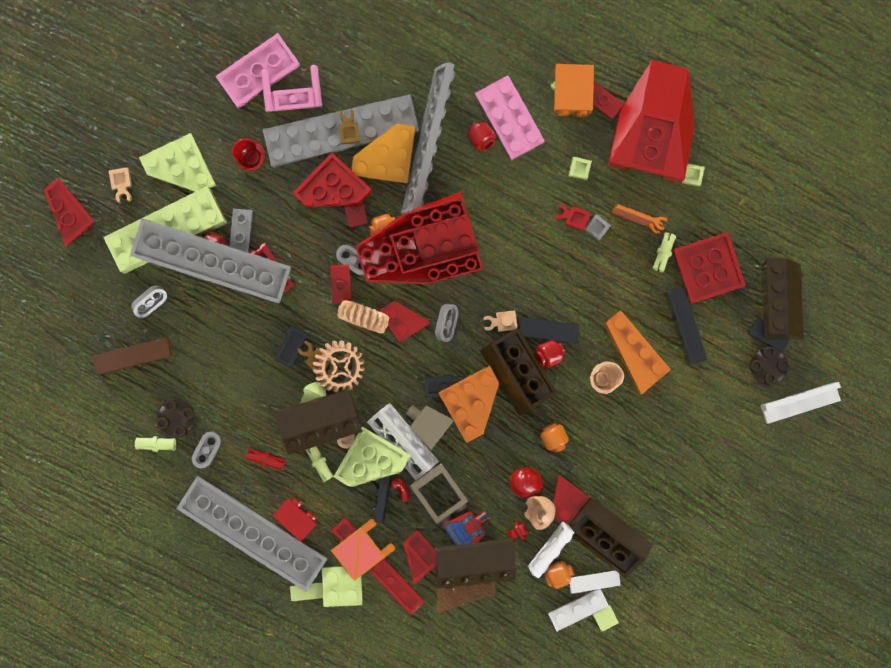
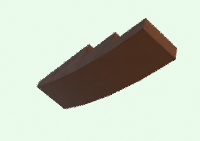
M163 338L92 356L96 375H101L172 357L169 339Z

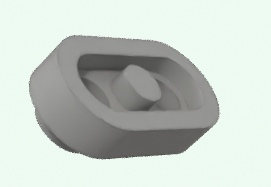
M349 245L340 246L336 252L338 261L343 265L349 264L350 270L356 274L364 275L363 269L358 268L360 260L356 249ZM349 252V258H343V253Z
M160 285L151 286L133 301L131 305L133 313L139 318L147 317L165 302L167 293Z
M444 304L440 309L435 330V336L439 341L449 342L454 336L459 314L458 308L454 304Z
M207 432L202 436L192 455V462L197 468H206L213 461L221 445V437L217 433ZM210 438L215 439L214 445L209 444ZM201 455L206 457L205 462L200 461Z

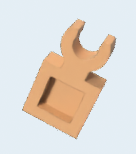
M129 168L109 171L112 190H118L116 194L117 202L121 203V196L124 194L127 196V200L131 201L132 196L127 191V188L132 187Z
M515 310L497 312L496 318L491 316L483 318V320L491 321V326L484 328L486 331H490L494 327H498V332L511 331L517 328Z

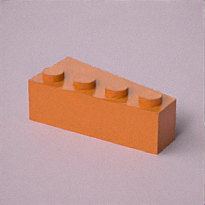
M619 311L604 323L638 395H642L671 370L622 311Z

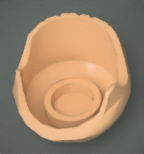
M602 362L596 365L590 376L592 387L597 392L603 394L611 393L624 380L622 369L613 362Z
M534 496L527 499L528 509L525 512V517L530 520L533 527L537 530L548 527L555 516L553 502L543 496Z

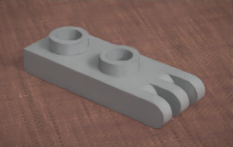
M233 209L230 247L248 253L250 250L252 210Z

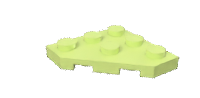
M191 133L139 157L148 176L194 192L206 186L209 188L216 186Z
M362 427V432L356 436L334 478L347 486L354 487L402 472L411 455Z

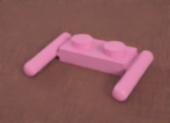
M312 65L310 67L313 88L271 92L269 71L263 69L261 77L266 112L322 107L318 66Z

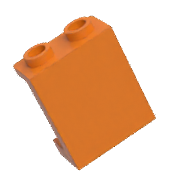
M556 64L554 68L555 94L553 113H558V116L577 114L578 117H587L593 111L594 65Z

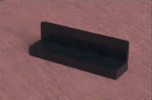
M684 287L667 291L664 295L688 366L707 360Z

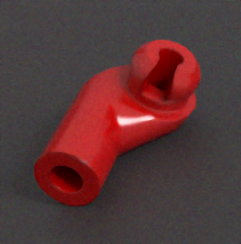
M396 477V479H392L390 481L391 488H398L401 502L410 501L408 487L402 478Z

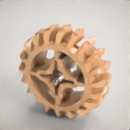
M348 300L342 301L337 314L341 320L380 334L384 333L385 329H387L389 321L388 315Z
M340 340L339 344L336 341H332V347L326 343V351L322 348L319 349L322 355H315L319 362H313L314 366H318L317 369L313 370V373H320L316 376V380H322L320 383L322 387L326 386V389L329 391L333 388V391L337 393L339 388L341 391L346 390V386L350 390L353 389L352 382L358 385L359 382L356 378H363L359 371L365 370V368L360 367L365 362L359 359L362 353H356L357 347L351 348V343L348 342L345 345L344 341ZM338 351L347 352L345 356L342 355L338 359L331 355ZM350 358L352 359L353 363L351 372L348 370ZM326 361L330 363V369L328 370L327 375L325 372ZM334 362L340 363L343 371L338 370ZM340 374L346 377V379L339 382L331 381L333 377L336 378Z

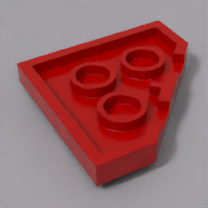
M331 153L292 194L307 208L360 205L373 191L339 158Z

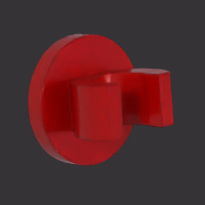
M520 521L515 522V528L507 533L509 538L519 536L521 540H525L528 529L524 523L522 524Z

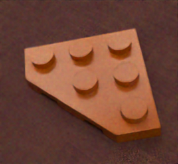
M490 365L439 392L466 443L484 434L499 381Z

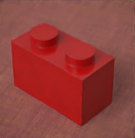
M289 497L272 516L301 542L318 524L315 521L317 517L310 511H304L301 508L303 504L295 497L293 500Z

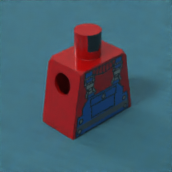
M469 510L449 519L442 526L455 545L477 543L486 534L481 526L489 522L490 518L485 511L474 516Z

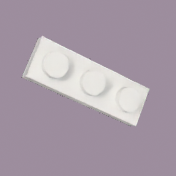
M565 522L559 525L528 565L532 574L537 578L547 571L553 559L559 556L560 550L571 540L574 532Z
M596 589L548 614L556 631H559L609 605L601 589Z

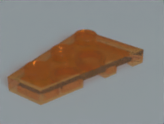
M496 582L473 584L468 587L458 586L451 589H438L437 613L496 595Z

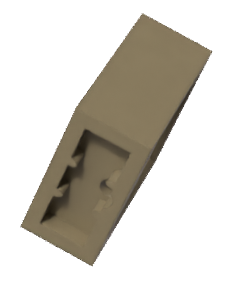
M442 463L410 485L436 524L447 522L452 518L450 516L451 513L454 511L459 513L467 507L465 503L468 502V499ZM440 473H443L461 500L437 516L419 488Z

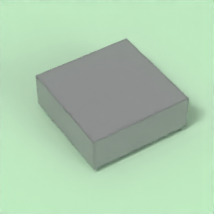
M596 214L586 226L585 231L599 241L611 225Z

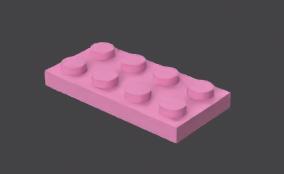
M277 33L219 73L216 78L237 108H240L263 92L261 77L263 69L269 71L270 86H272L299 67L300 64Z
M509 76L475 93L478 102L511 160L545 142Z

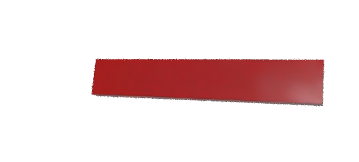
M345 517L331 531L342 542L357 529ZM385 558L368 570L410 615L425 602Z

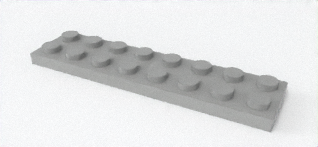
M447 62L435 68L401 214L424 206L422 198L428 189L427 177L433 168V163H431L432 156L437 151L436 140L442 130L440 123L446 113L444 106L451 92L449 85L455 76L454 64Z
M411 95L343 110L344 117L349 118L351 116L350 110L353 109L355 118L352 123L358 122L361 143L341 145L339 125L344 124V122L340 118V111L263 129L271 167L369 145L396 123L416 126L415 133H419Z
M143 218L140 221L130 253L132 257L276 303L281 301L291 269L289 265Z
M200 476L196 477L176 508L306 592L328 559Z

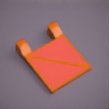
M619 204L612 211L613 214L647 226L654 234L660 233V231L654 229V226L658 230L665 229L661 227L663 223L660 220L668 221L665 217L653 218Z
M370 519L331 550L354 581L395 550L394 545L389 544L380 551L366 533L376 526L374 519Z

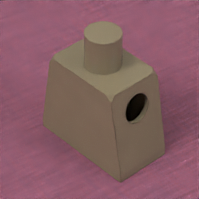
M412 405L406 412L414 420L410 428L431 450L454 421L428 406L420 411Z

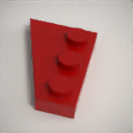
M57 178L44 189L50 209L57 222L58 230H60L63 243L67 247L96 222L60 178Z

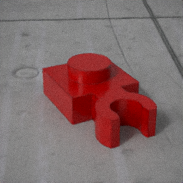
M559 205L558 208L563 210L564 213L562 215L555 214V218L560 221L566 219L567 226L584 232L591 213L574 206L569 211L566 206Z

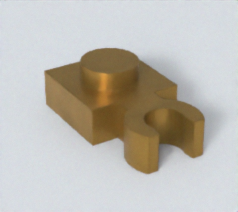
M353 109L350 110L351 116L349 118L344 117L343 111H340V118L344 122V124L339 125L341 145L361 143L358 122L352 123L355 118Z
M305 341L304 343L308 347L307 351L303 352L300 348L297 351L299 354L308 357L304 362L312 370L317 369L318 366L313 365V362H319L315 355L321 356L322 353L319 351V348L313 351L312 345ZM328 361L325 363V368L330 364Z

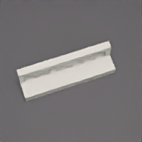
M830 383L760 405L766 424L841 401L837 390L841 388L840 383Z
M390 403L367 421L378 436L398 448L404 449L411 455L405 468L416 481L439 462ZM377 418L383 423V427H379L375 422ZM389 434L394 436L396 442H392L389 439ZM413 464H417L422 471L418 473Z

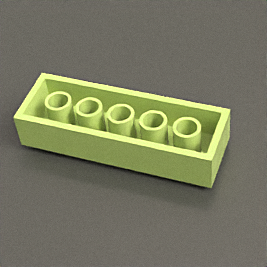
M208 186L143 218L199 237L227 224ZM141 219L103 237L120 272L124 274L148 263L147 261L130 256Z

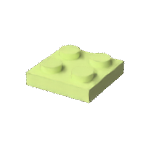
M343 566L322 567L324 607L363 604L361 577L354 581Z

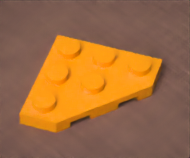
M396 123L353 156L352 171L360 177L408 183L416 126Z

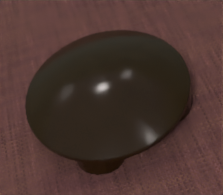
M770 346L756 351L750 361V370L753 377L765 385H774L781 382L787 375L789 362L785 355Z
M171 399L159 408L157 426L166 435L181 437L189 433L193 428L195 413L191 405L186 401Z

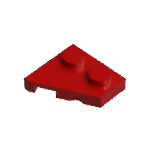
M396 301L379 310V312L388 315V326L399 343L430 324L427 319Z
M560 475L557 477L554 495V519L560 524L565 522L570 525L590 497Z
M418 529L403 542L412 579L415 584L435 567V549Z

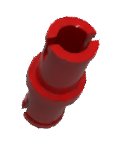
M251 448L248 449L245 460L262 464V467L269 466L280 471L283 470L286 459L269 455V452L263 453Z

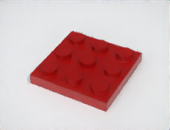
M728 232L673 249L690 304L746 287Z

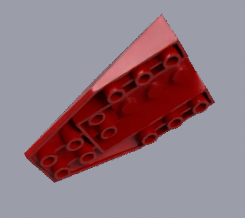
M651 60L620 110L607 166L622 170L631 168L663 176L664 180L682 183L685 180L694 132L688 68Z
M462 191L405 212L355 246L367 282L430 284L483 269V261Z

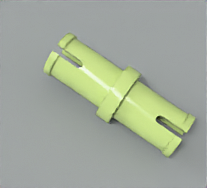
M664 233V238L660 248L657 249L658 255L652 269L658 271L659 268V272L665 271L664 269L668 258L672 255L671 249L676 239L674 234L670 236V233Z
M158 436L153 438L136 437L135 448L136 450L146 449L153 452H158V450L175 451L176 440L175 438L165 439Z
M317 446L305 450L313 462L311 465L313 468H316L323 482L334 477L326 464V458L322 457Z

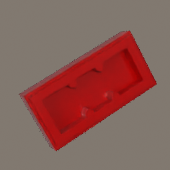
M594 81L593 106L612 120L624 104Z
M363 202L360 205L344 206L349 228L368 224Z
M330 265L333 304H341L344 300L352 301L350 265Z

